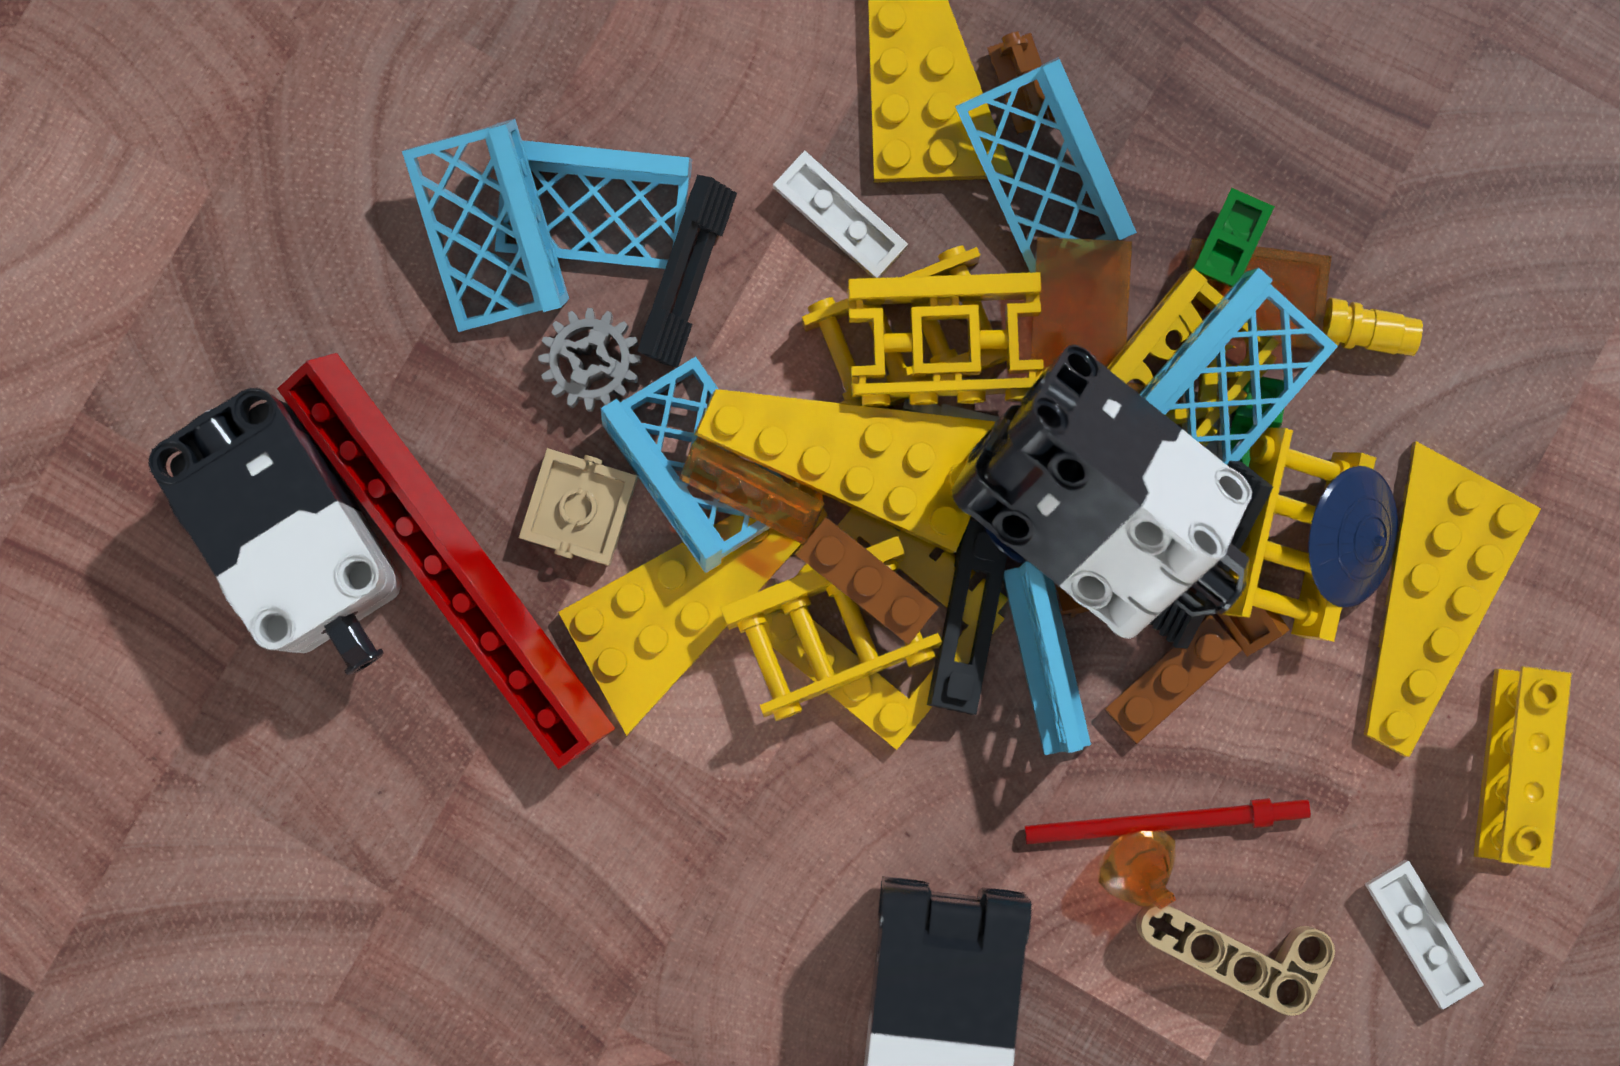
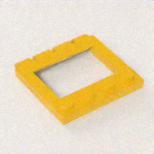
M851 508L837 526L855 541L862 537L871 546L898 536L905 552L904 560L897 562L899 569L945 607H948L955 572L954 563L956 555L944 551L935 562L929 555L936 546L902 530L899 532L893 526ZM805 564L796 576L811 571L813 568ZM972 570L970 579L976 573V571ZM984 578L973 591L968 589L962 621L968 627L962 631L958 638L954 659L956 662L965 664L970 662L986 580ZM1001 592L992 634L1005 619L998 614L999 610L1008 601V598ZM783 609L765 615L767 623L763 626L771 646L812 681L817 682L790 614L785 615ZM813 620L834 674L861 664L857 655ZM934 668L917 689L911 693L909 698L877 672L827 693L898 750L933 707L927 705Z

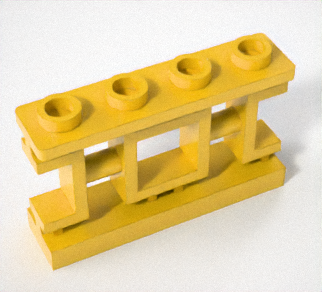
M1040 272L848 279L849 323L873 322L874 365L851 366L852 399H862V406L891 405L890 398L910 397V405L938 404V396H957L958 403L973 404L986 402V395L1005 394V401L1021 402L1025 394L1043 372V360H1019L1017 317L1039 316L1041 313L1039 295L1041 293ZM1024 299V303H1010L1006 305V329L980 330L979 305H959V302ZM929 303V306L911 307V333L884 334L883 308L863 309V305ZM967 319L969 362L923 364L922 320ZM980 349H1007L1008 374L1027 373V378L962 380L963 375H979L981 373ZM912 352L913 377H932V381L866 384V379L885 377V353Z

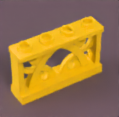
M1192 268L1185 272L1106 368L1126 384L1130 380H1138L1145 388L1153 379L1150 369L1143 362L1145 357L1150 354L1155 358L1168 361L1177 350H1171L1167 346V334L1170 331L1177 332L1180 336L1179 343H1181L1203 321L1191 304L1192 299L1196 297L1212 311L1224 296L1207 283L1208 280L1196 269ZM1247 321L1238 332H1248ZM1257 325V331H1264ZM1273 336L1257 337L1259 365L1273 364L1276 357L1272 352L1280 342ZM1248 337L1243 338L1246 344L1245 358L1234 366L1250 365ZM1226 344L1225 354L1229 349L1235 348V346ZM1215 357L1206 368L1217 367V358ZM1226 361V367L1233 366L1228 364V362ZM1267 370L1259 371L1260 377H1262L1267 372ZM1250 371L1226 372L1227 378H1230L1227 382L1228 401L1244 400L1247 393L1242 389L1251 379ZM1217 373L1199 375L1196 403L1219 401V393L1217 395ZM1228 406L1229 415L1239 406ZM1219 407L1195 408L1197 437L1215 436L1218 429L1213 425L1220 417ZM1172 409L1166 413V416L1175 424L1187 422L1186 409ZM1210 441L1199 443L1206 447L1210 443Z

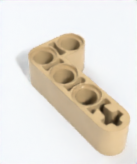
M1151 902L1143 906L1136 919L1138 933L1152 946L1270 1008L1289 1016L1299 1015L1308 1009L1335 955L1334 943L1331 938L1323 931L1309 926H1300L1291 930L1285 938L1275 960L1165 903ZM1166 912L1165 921L1183 931L1179 940L1162 931H1159L1156 937H1153L1155 929L1149 925L1150 919L1153 916L1161 918ZM1188 922L1189 926L1184 930L1185 923ZM1199 935H1210L1214 942L1213 952L1205 959H1195L1191 953L1192 941ZM1314 936L1320 944L1319 954L1312 961L1304 962L1299 956V945L1303 939ZM1178 942V948L1173 949V946ZM1243 957H1252L1256 963L1255 975L1248 981H1237L1234 976L1235 964ZM1285 980H1295L1299 990L1296 999L1289 1004H1281L1277 999L1276 992L1278 986Z

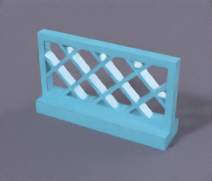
M1059 57L955 106L1030 273L1040 272V274H1043L1117 239L1120 241L1137 233ZM1036 79L1045 96L1038 116L1012 106L1018 88ZM1011 92L1007 104L994 100ZM985 103L1004 109L995 136L976 129L968 111ZM1048 105L1056 122L1043 118ZM1009 112L1036 121L1026 147L1000 138ZM1041 123L1060 130L1064 142L1057 159L1031 149ZM980 137L993 141L988 154ZM997 144L1024 153L1015 178L995 172L991 160ZM1067 148L1075 165L1062 161ZM1029 155L1055 164L1045 190L1019 181ZM1060 166L1080 174L1083 185L1076 201L1051 192ZM999 180L1012 184L1008 196H1006ZM1017 186L1043 196L1034 221L1015 215L1010 204ZM1086 191L1094 208L1082 204ZM1048 198L1074 207L1065 232L1039 223ZM1079 209L1098 216L1105 233L1089 241L1070 235ZM1019 223L1031 227L1027 239ZM1036 229L1062 238L1056 255L1037 264L1030 249ZM1067 240L1079 244L1078 246L1063 252Z
M516 119L402 151L458 332L541 310L546 312L558 309L569 300ZM485 139L491 159L485 171L481 172L463 162L460 158L468 143ZM459 146L454 156L444 151ZM433 153L450 163L439 185L423 176L417 157ZM456 167L479 180L469 201L445 189ZM493 168L498 181L489 177ZM485 184L502 193L505 205L498 218L474 205ZM427 188L435 192L431 200ZM440 196L464 209L453 230L436 220L434 208ZM469 213L493 225L482 247L459 234ZM507 213L511 226L503 222ZM499 229L516 239L519 250L512 263L488 251ZM441 233L449 237L445 245ZM454 241L478 254L467 275L450 265L448 253ZM483 258L507 271L497 291L473 279ZM520 259H522L525 271L517 267ZM512 274L529 283L534 301L518 305L502 295ZM455 278L463 282L459 291ZM468 286L492 299L484 314L467 318L461 299ZM497 302L506 307L501 310L493 311Z
M522 140L530 169L544 185L537 191L538 196L541 197L548 191L565 211L548 225L549 232L569 216L585 236L571 250L561 249L552 239L557 258L666 268L668 260L652 258L641 242L662 226L673 239L674 245L688 200L689 179L691 178L693 159L689 157ZM541 172L558 174L548 182ZM567 174L578 175L590 190L571 207H568L553 188ZM586 176L604 179L594 187ZM613 179L625 180L636 194L634 198L617 212L612 209L599 193ZM633 181L649 182L651 184L640 191ZM659 184L678 185L677 205L661 217L645 196ZM501 192L499 196L498 216L505 205ZM592 196H595L611 217L590 233L573 212ZM641 200L657 222L636 238L621 220L620 216ZM508 213L503 221L506 224L510 222ZM676 214L673 232L666 221ZM615 221L632 242L618 254H608L595 240V237ZM499 229L496 234L495 251L517 254L519 250L517 244L507 243V233ZM589 242L597 250V252L579 251ZM637 247L644 257L628 256L626 254Z
M1260 268L1246 271L1140 392L1143 398L1164 415L1172 409H1186L1188 434L1198 442L1221 441L1222 462L1228 465L1229 461H1239L1338 347L1270 284L1273 280ZM1266 298L1280 310L1281 330L1257 331L1256 310ZM1290 320L1300 329H1290ZM1247 321L1248 332H1238ZM1306 334L1320 347L1309 362L1292 363L1290 335ZM1281 336L1283 364L1259 365L1257 337ZM1248 337L1250 365L1226 367V344L1232 338ZM1216 357L1217 367L1206 368ZM1303 368L1293 379L1292 369ZM1283 369V392L1277 398L1261 399L1259 371ZM1250 371L1252 399L1228 401L1226 372ZM1217 373L1219 401L1195 403L1194 381L1200 374ZM1185 393L1186 403L1175 404ZM1261 404H1271L1262 415ZM1252 405L1253 426L1246 434L1230 435L1228 406ZM1219 407L1221 435L1197 437L1195 408ZM1230 440H1240L1231 450Z
M694 357L622 402L615 399L601 408L602 426L700 567L707 573L720 565L723 557L798 511L801 504L778 473L755 463L753 476L725 471L729 456V450L724 449L720 470L693 465L697 443L722 448L694 435L707 407V396L711 398L713 391L718 389L701 363ZM692 374L703 387L700 402L674 397L676 384ZM669 389L668 396L660 395L662 392ZM646 402L665 405L661 426L641 423L633 410ZM671 407L698 412L694 433L667 428ZM650 434L659 436L657 445ZM665 437L691 442L687 464L666 459L661 452ZM760 469L767 479L758 478ZM675 471L685 473L683 482ZM691 474L718 479L713 501L695 498L688 490ZM723 480L750 485L746 507L719 502ZM756 487L775 490L785 504L772 512L752 509ZM701 508L711 510L709 519ZM717 511L744 517L742 530L725 542L714 527ZM750 518L759 519L752 525L748 526Z
M1027 561L1018 568L1005 570L1003 580L1043 755L1083 750V747L1090 746L1091 742L1054 582Z

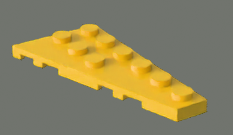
M868 0L874 183L988 179L955 107L983 92L949 1ZM987 103L968 111L976 129L995 136L997 129ZM980 137L988 154L993 141ZM997 144L991 160L995 172L1013 178L1014 174L1004 147L1001 144Z
M716 389L711 395L694 435L949 553H954L959 546L971 516L963 512L956 505L951 490L966 465L968 456L996 421Z
M1417 441L1413 442L1411 447V464L1408 482L1405 484L1402 501L1404 506L1392 561L1385 603L1387 608L1383 630L1380 633L1378 645L1380 650L1375 678L1372 681L1364 735L1404 757H1410L1541 510L1540 507Z
M794 480L788 483L787 486L801 504L800 509L723 557L721 564L707 573L703 571L687 546L682 542L558 612L626 736L634 730L647 713L725 630L727 624L720 607L759 592L779 568L807 540L822 519L828 517L813 489ZM774 491L754 502L752 509L772 512L785 503L778 493ZM732 514L714 525L724 542L742 530L744 517ZM750 518L748 526L752 525L759 519Z

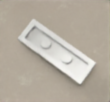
M806 151L773 184V188L872 278H880L908 248L906 241Z
M1408 860L1400 862L1365 883V886L1439 1008H1447L1484 985Z

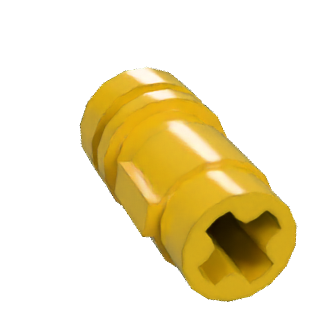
M1330 297L1325 303L1319 329L1337 346L1341 343V346L1346 349H1353L1356 345L1367 350L1395 355L1398 353L1415 356L1422 339L1423 323L1421 319L1405 317L1399 313L1378 309H1363L1362 304L1357 302H1351L1348 306L1346 300Z

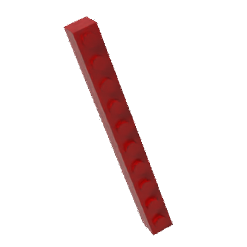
M338 353L306 361L277 388L279 393L557 769H561L586 753L616 728Z

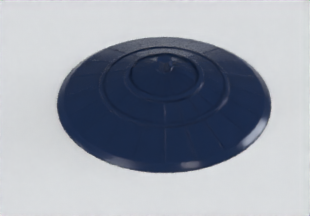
M1351 467L1335 477L1322 494L1311 523L1309 535L1311 573L1322 596L1338 607H1353L1363 603L1372 596L1383 582L1396 549L1398 516L1395 499L1383 476L1370 467Z

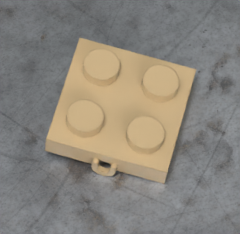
M547 448L519 538L555 549L554 554L569 559H572L574 555L610 566L638 476L602 465L603 460L585 455L584 459Z

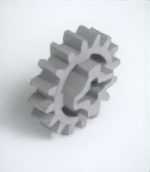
M587 308L585 319L581 320L573 311L568 312L570 324L565 327L555 321L552 324L558 333L555 339L551 337H543L542 339L544 345L550 349V353L538 356V361L541 364L550 366V369L541 375L544 382L557 381L551 393L558 398L567 392L569 394L567 405L573 409L580 399L584 400L588 412H593L596 400H602L604 405L612 402L610 396L615 392L619 396L626 398L628 394L623 387L625 381L637 383L639 379L636 374L630 371V367L642 364L640 356L630 354V350L639 345L636 337L626 339L623 337L629 329L628 325L623 321L613 327V315L609 311L602 316L601 320H598L593 308ZM590 330L588 337L576 342L569 340L576 333ZM610 337L619 345L621 362L609 356L607 348L610 343ZM593 349L596 350L598 358L605 366L591 364L588 370H584V364L575 353L578 355H590ZM560 357L570 362L573 368L570 383L564 379L561 373ZM603 378L612 380L602 388L590 390L593 382Z

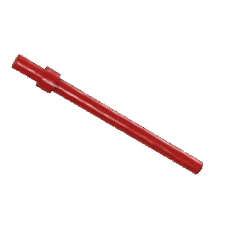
M1270 798L1250 800V805L1026 825L1024 830L1027 845L1252 824L1253 828L1273 827V822L1310 818L1311 811L1308 799L1271 803Z

